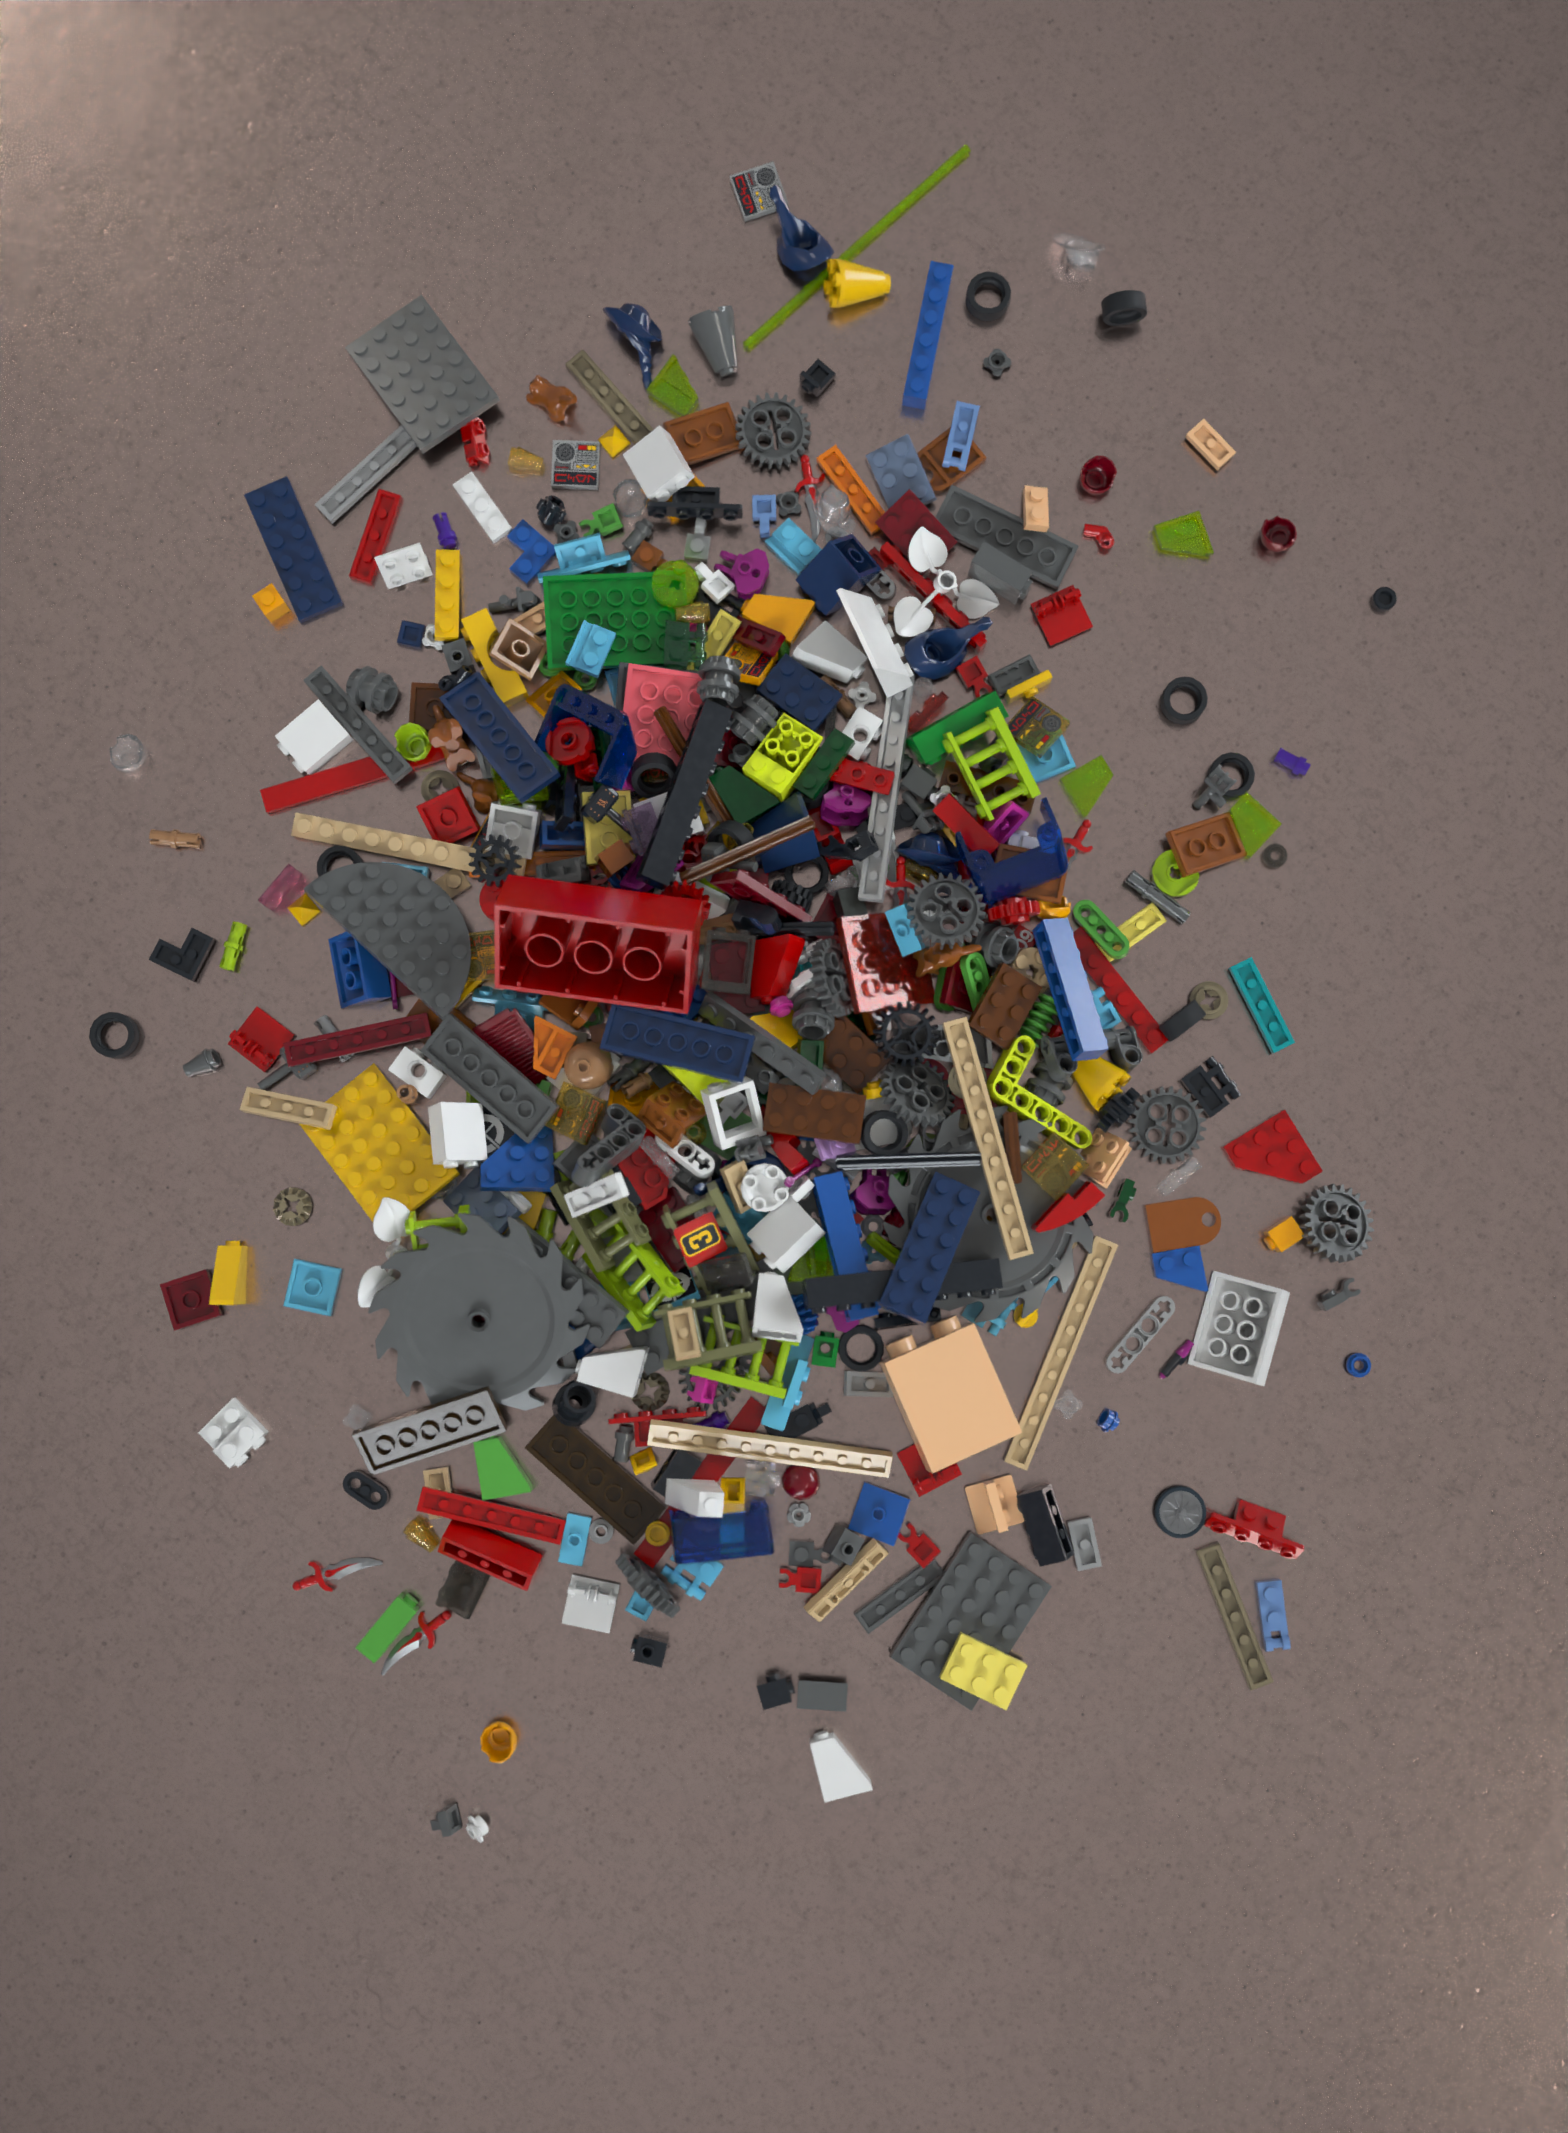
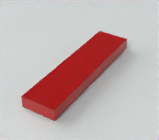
M378 489L349 573L351 579L373 585L378 571V565L374 557L384 553L402 500L401 495Z

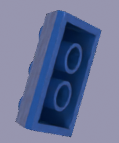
M347 931L328 939L341 1009L376 1003L392 997L386 967Z

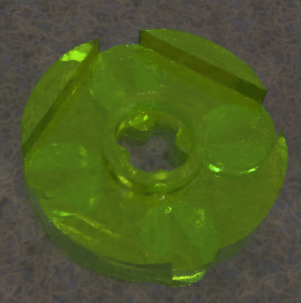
M684 560L665 562L653 573L652 593L661 605L672 607V609H682L689 606L696 598L699 578L695 570ZM672 580L681 582L679 590H676L675 587H669Z

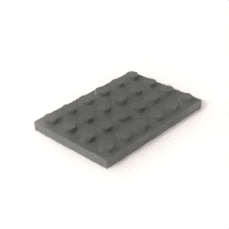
M422 295L345 347L351 358L422 454L500 401L498 395Z
M969 1532L889 1656L972 1711L980 1698L939 1678L959 1633L962 1632L1009 1654L1052 1586L972 1532Z

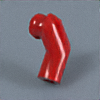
M1084 524V536L1095 537L1099 545L1104 549H1109L1113 546L1114 537L1106 526Z

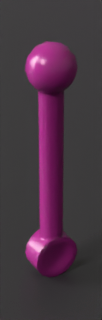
M390 972L392 1008L395 1010L398 1009L395 976Z
M815 1158L812 1164L793 1177H787L784 1180L785 1186H793L798 1178L814 1167H820L822 1165L821 1160Z

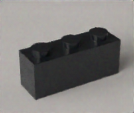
M1052 1484L1027 1489L1017 1495V1507L1023 1515L1025 1531L1030 1536L1033 1545V1555L1038 1560L1039 1566L1063 1562L1072 1557L1075 1553Z

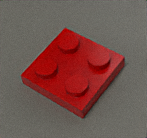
M460 786L416 806L433 840L453 843L481 829Z

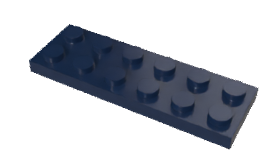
M285 476L244 494L299 622L303 623L344 605L289 478Z
M478 671L439 698L444 707L460 723L466 735L521 804L560 777L559 771Z
M612 1004L600 1049L743 1084L755 1036L652 1010Z
M938 1172L934 1173L879 1301V1306L923 1326L926 1324L980 1191Z

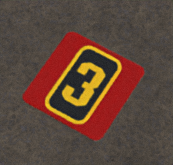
M712 1212L689 1221L673 1231L688 1267H694L727 1250V1244Z

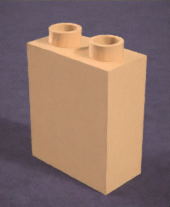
M957 1315L950 1316L929 1326L934 1338L919 1345H916L912 1334L886 1345L885 1347L890 1358L879 1363L924 1467L931 1473H935L1022 1433L975 1324L966 1323L961 1325Z

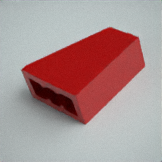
M785 934L752 941L751 998L761 1000L762 1004H770L775 998L787 995L805 944L804 938Z

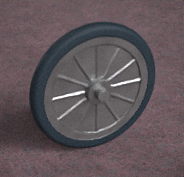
M1185 1486L1172 1487L1164 1491L1158 1498L1155 1505V1519L1158 1526L1167 1535L1174 1538H1188L1196 1534L1204 1525L1206 1506L1202 1497L1193 1489Z

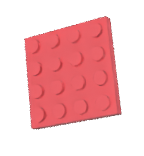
M632 663L628 664L616 760L634 762L641 755L658 752L671 758L677 767L680 757L654 716V711L665 706L687 741L699 705L702 703V699L696 691L697 683L703 680L698 673Z

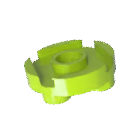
M1167 850L1153 864L1151 869L1152 881L1156 883V887L1171 898L1185 896L1197 886L1199 873L1184 878L1180 873V879L1172 878L1170 876L1172 873L1170 868L1173 867L1177 870L1179 867L1172 850Z

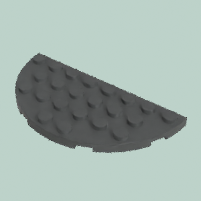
M364 862L334 869L313 880L303 888L304 892L438 1017L444 1020L451 1013L461 998V994L468 981L471 967V945L468 929L460 910L439 885L410 868L390 863Z

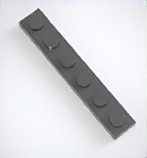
M322 665L303 680L394 784L413 770L362 710L351 702L350 697Z
M712 991L705 995L698 1011L700 1015L717 1027L754 1035L753 1053L810 1094L814 1095L818 1092L827 1073Z

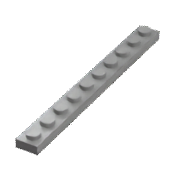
M914 673L910 677L913 686L886 698L877 767L893 771L895 778L889 795L873 792L868 831L874 835L879 850L863 860L858 893L859 901L882 903L884 901L915 681Z

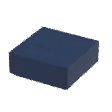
M402 620L397 644L421 650L426 626Z

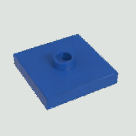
M864 1482L848 1529L895 1546L911 1499Z

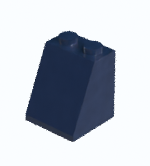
M849 534L829 541L796 578V581L800 585L801 590L815 602L816 608L826 616L838 611L843 606L836 590L842 588L857 593L882 568L853 534Z
M800 791L791 795L750 825L754 840L809 816ZM814 829L754 855L757 864L762 865L766 874L820 857Z

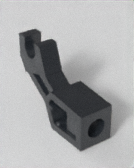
M864 830L846 839L845 844H841L832 835L828 836L830 843L827 847L823 842H817L819 853L829 860L845 859L861 862L879 850L874 835L868 830Z

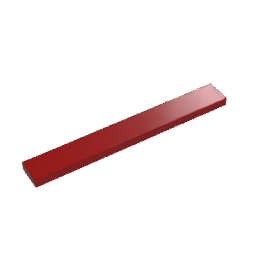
M432 746L426 758L417 762L406 761L414 770L443 761L445 757L440 747L435 748ZM369 756L261 789L260 793L266 813L270 814L388 778V776Z
M751 1396L727 1429L755 1433L761 1425L766 1407ZM707 1454L692 1479L715 1480L718 1482L736 1457ZM669 1505L658 1520L664 1522L669 1527L670 1537L668 1541L662 1546H653L645 1537L634 1552V1555L651 1568H654L693 1515Z

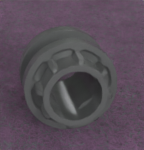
M711 656L700 665L699 676L703 680L697 683L696 691L700 695L702 702L708 699L728 707L738 697L739 688L734 683L740 681L741 671L737 668L738 666L733 659L725 656Z
M365 666L362 669L357 668L351 673L346 684V693L353 704L358 707L366 706L369 712L378 714L381 711L386 712L392 708L398 695V687L391 675L384 672L378 674L375 668Z
M756 694L750 699L746 697L742 701L745 709L741 714L734 711L730 716L733 720L730 730L749 746H754L757 742L761 743L765 738L762 732L767 727L774 729L777 725L776 719L778 718V711L763 697Z
M988 922L984 923L982 928H978V936L972 935V941L970 943L967 942V945H981L982 949L977 952L983 956L986 965L998 968L999 964L1003 962L1011 964L1019 951V941L1010 928Z
M813 988L805 989L794 999L793 1011L795 1013L792 1016V1026L801 1037L808 1040H820L833 1030L835 1018L831 1012H826V1007H822V1000L817 999V990L815 991Z
M1043 1059L1041 1063H1036L1033 1068V1073L1037 1077L1029 1078L1025 1088L1056 1108L1057 1105H1062L1066 1099L1062 1090H1070L1074 1081L1071 1078L1072 1075L1064 1082L1052 1080L1048 1073L1046 1061Z
M698 1144V1147L714 1159L715 1167L711 1177L718 1178L721 1174L720 1167L722 1165L720 1157L706 1146ZM687 1148L683 1154L687 1157L692 1151L690 1148ZM678 1162L674 1165L673 1181L684 1191L696 1196L693 1187L699 1183L708 1182L709 1178H698ZM705 1162L703 1165L699 1163V1169L706 1168L708 1170V1163Z

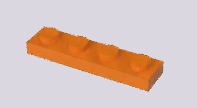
M834 445L818 456L816 461L869 534L873 535L880 530L875 522L885 511L839 448Z

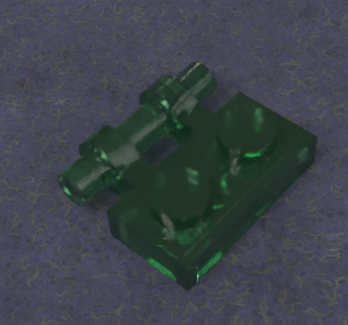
M666 620L663 668L686 670L688 662H695L694 669L699 671L700 665L707 660V653L705 652V643L708 641L706 624L698 623L696 631L690 632V623ZM689 642L696 643L695 651H688Z

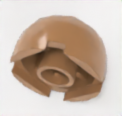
M595 1041L581 1042L573 1046L567 1053L564 1060V1072L574 1086L582 1089L598 1088L603 1086L612 1075L613 1064L609 1051L601 1050L600 1043Z

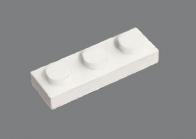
M470 472L453 484L454 489L493 544L512 531V527L473 472Z
M621 1172L598 1180L588 1187H582L565 1194L564 1198L571 1216L574 1218L630 1194Z

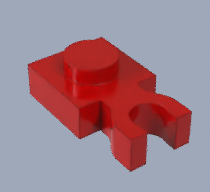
M977 655L955 667L965 687H973L975 699L980 697L979 691L981 688L985 689L986 692L993 691L991 686L983 680L988 675Z
M909 1522L906 1526L911 1530V1535L906 1538L899 1532L898 1538L910 1544L906 1551L925 1569L942 1551L925 1533L919 1537L916 1528Z
M797 1566V1572H793L788 1568L780 1567V1574H787L789 1579L786 1582L779 1581V1588L796 1585L795 1592L817 1594L820 1591L822 1568Z

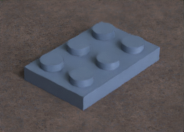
M909 434L866 455L888 509L909 489L924 505L937 500Z
M478 1167L474 1168L443 1200L454 1214H458L459 1206L469 1205L471 1214L480 1215L501 1234L509 1227L508 1216L516 1219L522 1214L500 1191H480V1169Z

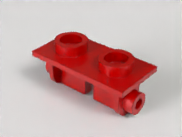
M478 417L461 428L463 442L471 441L470 444L464 445L466 462L472 467L477 466L478 461L487 465L490 464L488 457L490 451L484 434L486 432L485 424Z
M594 735L593 744L590 749L591 754L588 759L574 764L576 777L593 783L592 777L597 776L599 771L596 753H593L595 750Z

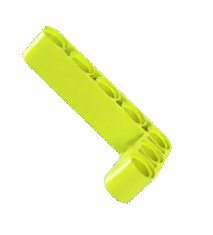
M1027 1035L1016 1037L1009 1050H1003L987 1080L986 1087L990 1100L999 1106L1007 1105V1111L1017 1112L1018 1118L1023 1121L1033 1119L1047 1127L1041 1132L1049 1137L1054 1134L1063 1143L1062 1145H1070L1075 1150L1088 1147L1092 1142L1090 1130L1017 1084L1034 1053L1035 1043ZM1018 1042L1023 1045L1024 1050L1022 1053L1018 1050ZM1007 1063L1012 1065V1073L1007 1071ZM997 1083L1002 1088L1001 1094H998L995 1086ZM1016 1096H1019L1021 1099L1020 1107L1015 1102ZM1036 1108H1038L1041 1112L1040 1120L1046 1122H1040L1036 1119ZM1056 1121H1058L1061 1126L1059 1132L1055 1128ZM1047 1123H1052V1126L1048 1127ZM1076 1133H1077V1134L1079 1135V1137H1080V1142H1079V1144L1075 1141V1134H1076Z

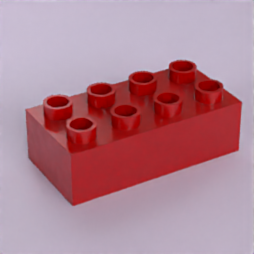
M508 874L494 905L495 988L688 1014L698 980L702 900Z

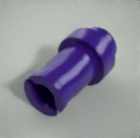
M441 512V519L439 513H437L432 519L439 534L437 536L439 544L445 550L453 549L456 547V533L451 529L447 513Z
M1280 748L1273 760L1291 769V773L1297 776L1299 774L1305 776L1311 764L1306 762V758L1302 756L1299 758L1283 748Z
M716 1411L711 1414V1417L692 1425L726 1429L725 1425L730 1424V1420L725 1411L721 1413Z

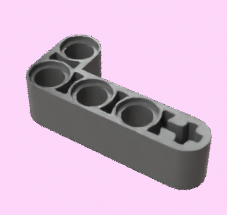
M620 1104L608 1106L601 1122V1129L607 1136L578 1158L571 1175L572 1181L580 1187L590 1186L639 1148L646 1132V1126Z

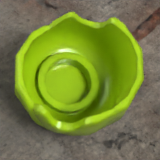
M407 723L401 725L395 732L394 737L397 740L396 750L405 760L417 762L426 758L432 745L428 739V732L422 726Z

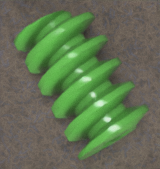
M1042 993L1037 996L1040 1002L1035 1001L1033 1004L1035 1010L1030 1009L1028 1013L1029 1018H1025L1024 1026H1021L1018 1031L1019 1036L1027 1035L1031 1037L1036 1048L1040 1047L1036 1039H1042L1043 1035L1041 1032H1050L1046 1024L1055 1025L1056 1023L1052 1015L1058 1016L1053 998Z

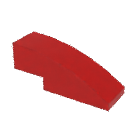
M821 806L807 810L816 826L814 829L816 842L821 841L827 847L830 843L828 836L832 835L841 844H845L839 828L821 819ZM823 856L832 875L854 866L853 860H829Z
M762 1105L760 1109L764 1121L766 1108ZM766 1132V1136L772 1135L774 1144H771L772 1149L793 1175H796L810 1165L796 1150L801 1144L796 1136Z
M1085 1181L1072 1197L1068 1193L1062 1192L1030 1228L1034 1232L1040 1233L1068 1224L1093 1208L1106 1195L1092 1182Z

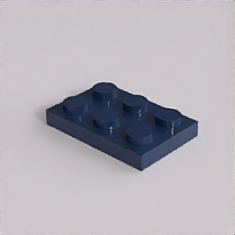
M786 653L757 688L759 695L814 732L843 696V694Z

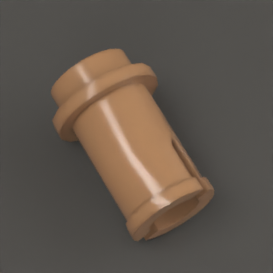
M647 1072L639 1073L638 1077L622 1085L621 1090L626 1095V1098L630 1099L643 1090H649L650 1086L653 1085V1081Z

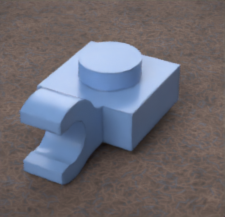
M752 495L753 521H760V539H768L770 537L769 521H776V495Z

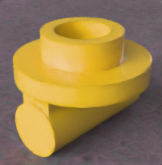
M1023 1304L1018 1305L1013 1314L1016 1324L1021 1328L1033 1326L1038 1319V1309L1023 1319L1021 1317Z

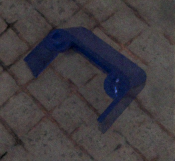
M568 684L560 685L555 691L534 742L543 752L548 753L545 742L549 731L553 732L558 727L556 724L560 720L569 717L578 718L586 723L587 726L591 725L613 736L594 780L622 790L637 755V746L628 715Z
M1047 797L1041 800L1040 811L1045 821L1037 830L1036 837L1040 846L994 863L991 854L986 850L980 849L969 853L961 832L955 833L956 847L973 887H978L976 895H983L982 903H996L1062 877L1067 872L1069 862L1061 830Z
M765 1500L749 1503V1507L741 1512L723 1513V1517H697L682 1510L675 1511V1514L673 1510H668L671 1547L674 1561L677 1564L765 1556L774 1553L770 1512Z

